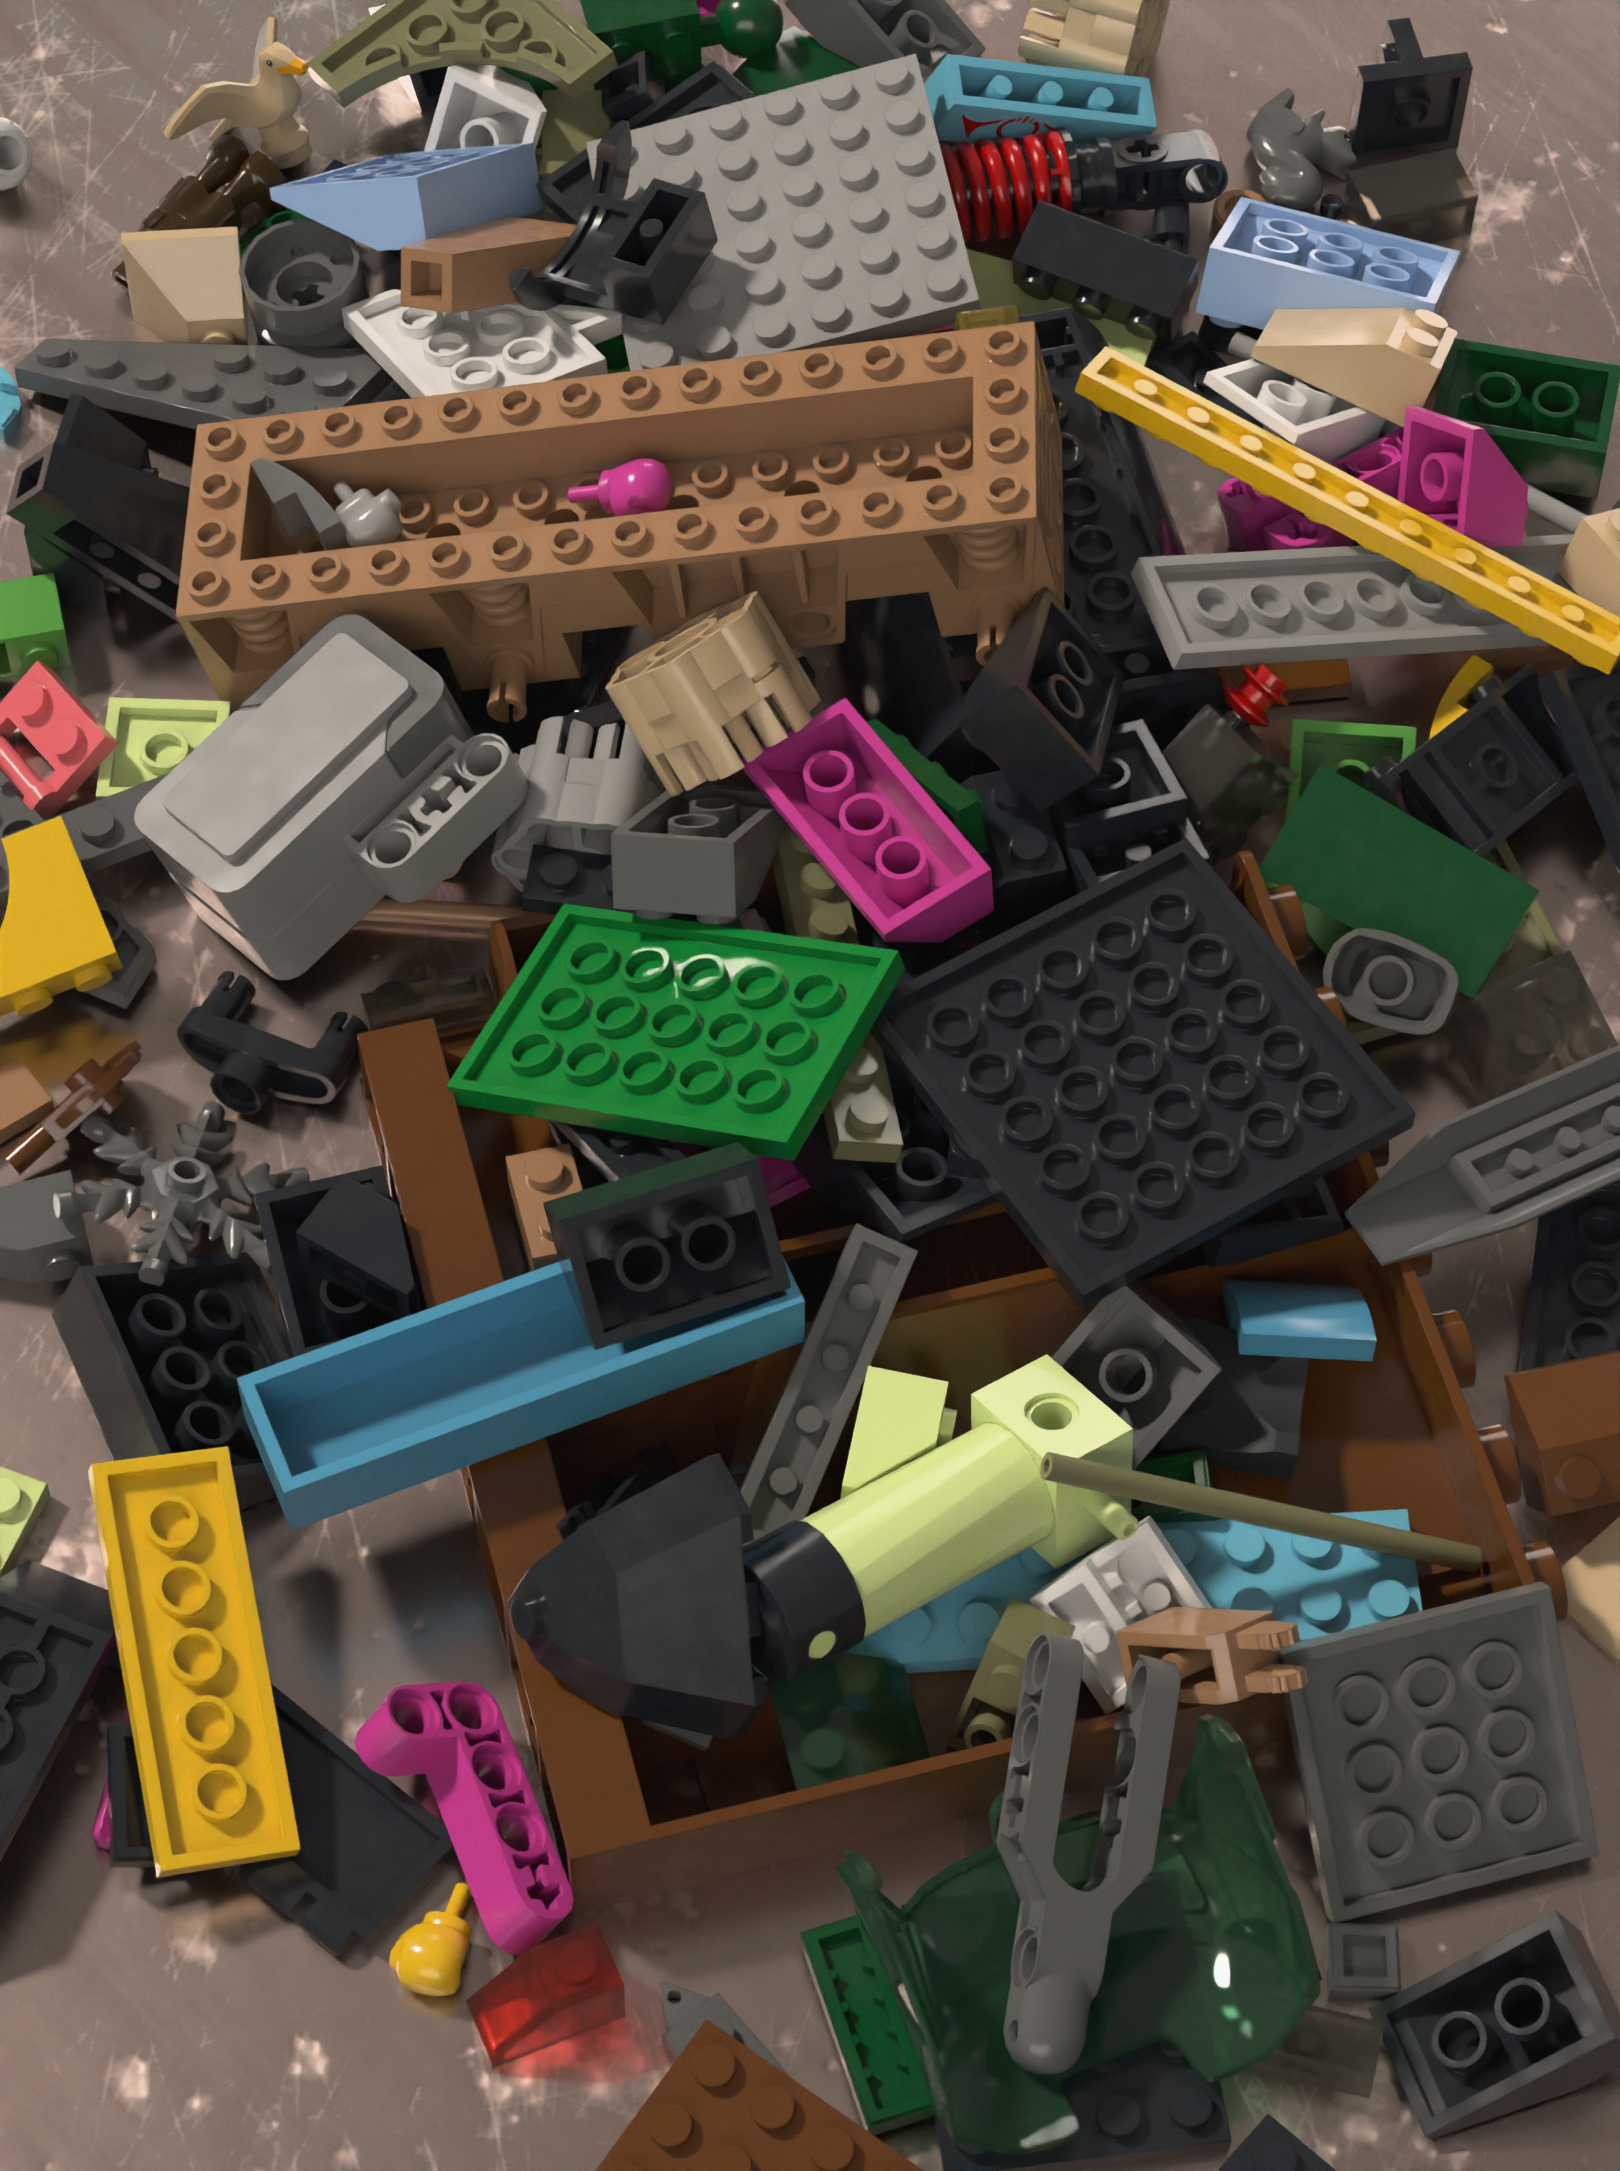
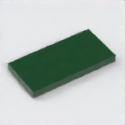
M1322 764L1319 765L1259 867L1261 875L1279 886L1291 885L1299 898L1354 930L1357 928H1367L1393 933L1445 958L1459 972L1461 981L1459 991L1473 1000H1476L1540 893V890Z

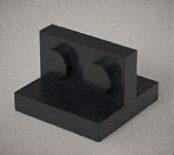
M1410 18L1387 20L1384 44H1380L1376 48V64L1358 66L1348 126V132L1352 139L1351 150L1356 159L1365 160L1458 147L1473 70L1468 53L1462 52L1423 58Z

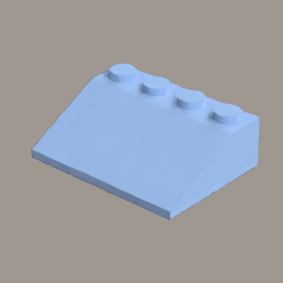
M534 142L392 153L269 188L271 200L377 251L401 250L403 246L505 216L522 218L543 211L542 200L536 186L539 178Z
M1241 197L1209 247L1195 313L1209 316L1211 322L1222 327L1239 328L1247 325L1264 330L1275 309L1405 307L1414 312L1418 309L1428 310L1440 316L1461 251Z

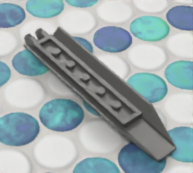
M1620 1044L1438 1123L1344 1214L1380 1264L1385 1266L1514 1229L1619 1181Z

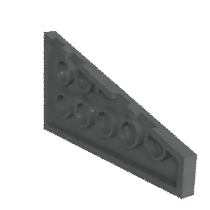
M46 339L14 367L17 385L20 388L66 399L70 398L71 393L79 394L100 407L196 430L198 424L368 404L394 380L365 349Z

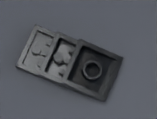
M1143 719L1112 726L1099 776L1047 808L1068 869L1067 873L1077 894L1185 838L1191 842L1210 865V857L1187 818V797Z

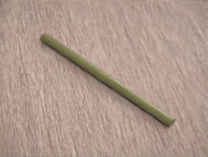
M1047 1452L1041 1462L1040 1475L1043 1480L1471 1573L1476 1572L1481 1564V1549L1479 1546L1052 1452Z

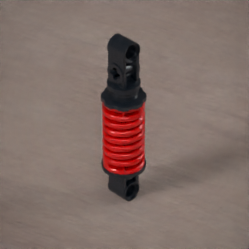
M1057 127L1054 131H1048L1047 133L1023 134L1017 142L1011 137L1003 136L995 143L989 139H979L974 145L966 141H959L952 148L944 143L939 144L965 245L970 240L971 229L973 237L977 242H988L991 238L992 226L995 236L1001 241L1011 238L1013 224L1015 232L1022 238L1039 200L1078 215H1086V213L1090 215L1097 212L1102 218L1114 216L1116 211L1152 210L1155 208L1156 203L1174 200L1184 203L1210 202L1223 193L1228 183V172L1213 138L1202 130H1187L1180 133L1154 136L1134 135L1125 139L1110 141L1107 137H1096L1092 139L1090 144L1083 143L1079 145L1074 144L1069 130H1066L1065 127ZM1202 164L1201 166L1192 169L1194 166Z

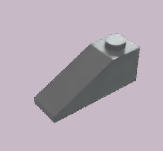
M70 1170L0 1187V1279L29 1284L43 1280L62 1281L73 1277L79 1267L94 1266L82 1214L71 1218L58 1219L54 1213V1193L66 1191L76 1193Z

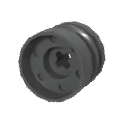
M300 218L275 224L256 236L242 255L239 274L259 345L364 349L344 328L341 309L370 298L355 240L312 219Z

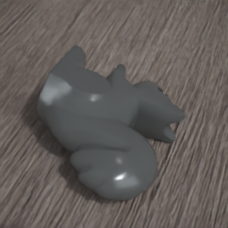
M1287 88L1260 108L1251 122L1246 136L1248 142L1252 145L1253 155L1257 163L1263 169L1259 175L1263 184V193L1274 205L1302 211L1310 208L1322 197L1323 182L1320 172L1314 164L1347 181L1350 178L1348 165L1355 164L1357 159L1351 150L1352 139L1349 132L1341 126L1323 129L1321 122L1325 112L1322 109L1302 120L1298 114L1291 110L1295 97L1293 91Z

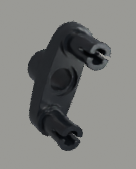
M224 971L219 975L217 983L202 1005L191 1009L178 1027L177 1036L184 1050L197 1062L215 1072L210 1082L213 1094L226 1107L243 1114H255L258 1112L269 1095L311 1104L330 1102L336 1097L347 1080L348 1072L346 1068L359 1049L357 1034L369 1032L365 1022L354 1015L343 1029L342 1027L347 1021L348 1015L346 1012H336L330 1019V1024L315 1047L306 1048L271 1033L236 1022L246 1006L254 999L256 990L252 982L240 974L230 988L229 986L234 980V972Z

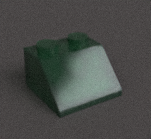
M845 1652L787 1685L773 1682L766 1677L769 1698L794 1791L930 1758L905 1666L899 1663L898 1660Z

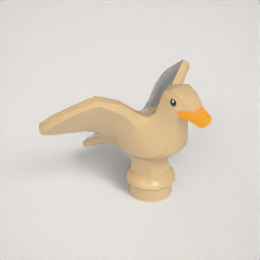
M268 17L258 33L254 49L251 81L248 84L220 81L201 85L166 126L163 132L167 139L173 140L206 122L222 119L208 138L211 143L234 127L256 128L262 136L261 150L263 154L279 169L298 165L311 155L313 148L309 141V131L305 126L299 125L293 115L302 97V90L293 74L302 76L306 74L309 66L307 62L297 57L287 46L277 42L278 21L274 17Z

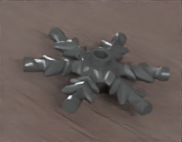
M208 1101L202 1104L195 1127L187 1123L177 1125V1131L183 1144L172 1143V1148L177 1156L165 1162L156 1160V1145H152L146 1150L143 1149L141 1138L134 1127L129 1128L123 1136L117 1132L106 1118L98 1112H94L84 1120L81 1126V1132L94 1142L104 1144L94 1149L93 1153L103 1160L121 1164L117 1167V1171L121 1173L144 1176V1184L136 1187L123 1180L113 1179V1187L86 1180L80 1183L82 1190L85 1192L84 1194L71 1191L54 1193L53 1208L58 1219L71 1218L85 1212H94L93 1221L98 1224L108 1220L121 1209H123L127 1219L134 1214L138 1207L152 1210L153 1220L146 1222L140 1227V1230L150 1234L140 1238L131 1246V1249L136 1253H147L138 1273L139 1280L142 1282L161 1286L168 1272L170 1259L178 1264H187L189 1259L182 1242L194 1243L191 1234L198 1231L203 1223L210 1225V1241L222 1235L226 1250L232 1259H237L243 1250L251 1256L261 1269L272 1275L265 1242H262L264 1238L261 1226L245 1222L244 1220L249 1217V1214L245 1212L222 1209L221 1202L228 1198L242 1205L252 1206L253 1202L251 1199H254L253 1194L310 1182V1178L305 1167L291 1168L278 1174H269L270 1165L266 1162L257 1165L244 1176H241L238 1167H235L227 1178L216 1177L211 1171L210 1166L223 1161L224 1156L215 1152L225 1148L233 1141L230 1135L217 1133L225 1117V1109L217 1102Z

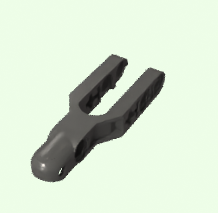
M1043 1631L1037 1634L1032 1641L1024 1664L996 1844L1021 1900L1011 1958V1983L1003 2028L1005 2045L1012 2059L1023 2069L1034 2074L1049 2075L1060 2074L1070 2069L1079 2059L1085 2044L1091 2001L1098 1992L1104 1973L1112 1914L1153 1870L1180 1692V1672L1174 1662L1141 1654L1138 1656L1139 1660L1129 1677L1123 1715H1117L1115 1719L1114 1730L1120 1731L1113 1782L1112 1785L1105 1786L1092 1876L1081 1890H1077L1067 1884L1059 1875L1053 1864V1857L1083 1671V1646L1079 1640Z

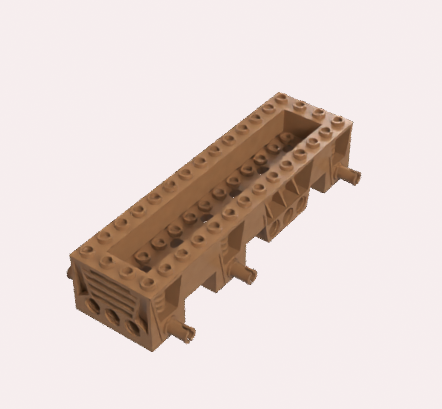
M1034 321L198 424L175 617L179 620L220 701H231L232 713L238 711L240 706L329 622L346 614H357L366 618L409 651L443 647L462 691L490 688L487 713L491 718L500 722H509V704L514 705L513 719L515 722L525 717L527 714L526 692L528 683L580 678L583 631L641 624L655 642L695 615L753 591H758L791 649L843 643L845 641L846 601L929 592L941 636L948 637L977 633L976 660L979 664L985 666L1037 591L1046 586L1064 606L1062 433ZM262 457L294 472L320 493L334 512L342 504V501L333 490L335 483L338 481H346L354 493L365 488L372 492L375 497L389 488L402 503L400 520L403 524V532L395 543L325 551L313 529L291 540L268 500L251 462ZM639 458L654 459L663 463L672 476L671 495L665 511L615 516L614 513L607 514L603 510L600 500L570 503L568 500L569 488L599 485L600 475L603 470L614 469Z

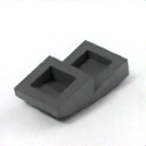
M261 457L251 462L268 500L291 540L313 529L325 551L351 548L347 542L346 532L341 521L331 506L308 482L289 469Z

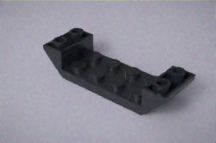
M29 1559L0 1578V1862L105 1665L107 1664L122 1670L108 1590Z

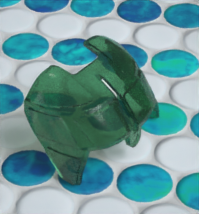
M1206 1714L1197 1718L1196 1749L1173 1807L1162 1808L1153 1870L1112 1914L1104 1973L1098 1992L1091 2001L1092 2006H1090L1085 2044L1079 2059L1070 2069L1060 2074H1034L1023 2069L1012 2059L1004 2040L1003 2028L1011 1983V1958L1021 1901L996 1844L1004 1792L999 1794L990 1806L989 1823L993 1844L952 1863L923 1883L902 1909L897 1907L879 1891L883 1885L881 1877L873 1865L860 1857L857 1852L852 1849L840 1852L843 1863L834 1866L853 1909L875 1951L888 1983L892 1987L935 2115L941 2120L953 2139L995 2152L1028 2154L1054 2147L1079 2136V2124L1061 2088L1063 2080L1070 2075L1156 2041L1168 2040L1176 2044L1192 2067L1205 2081L1211 2083L1218 2082L1247 2069L1272 2053L1287 2038L1321 1994L1317 1960L1302 1905L1296 1890L1289 1881L1273 1841L1276 1839L1275 1828L1246 1747L1234 1729L1225 1720H1221L1220 1717ZM1102 1810L1091 1811L1059 1820L1053 1864L1062 1879L1077 1890H1081L1092 1876Z

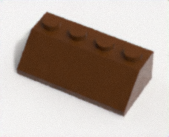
M1620 1350L1504 1375L1526 1504L1552 1517L1620 1502Z

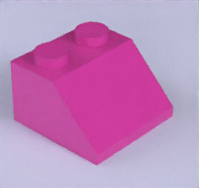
M1406 406L1397 500L1487 548L1522 546L1524 524L1528 518V485L1485 429L1419 406Z

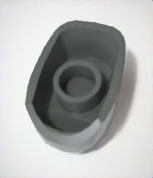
M1357 928L1334 943L1326 958L1323 969L1324 985L1332 988L1344 1012L1359 1020L1380 1027L1416 1035L1435 1033L1446 1025L1456 1005L1461 986L1459 972L1445 958L1393 933L1367 928Z

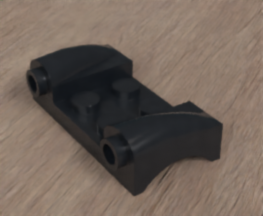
M1531 663L1504 683L1497 674L1488 679L1467 696L1473 703V707L1398 764L1394 762L1390 755L1359 777L1367 787L1365 789L1479 856L1483 857L1579 780L1558 727L1543 703L1539 690L1538 671Z

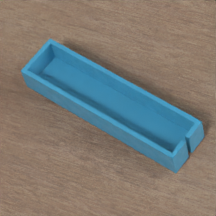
M785 1259L784 1262L791 1288L594 1350L590 1343L560 1263L556 1262L238 1377L237 1382L244 1417L290 1530L299 1529L804 1342L805 1300Z

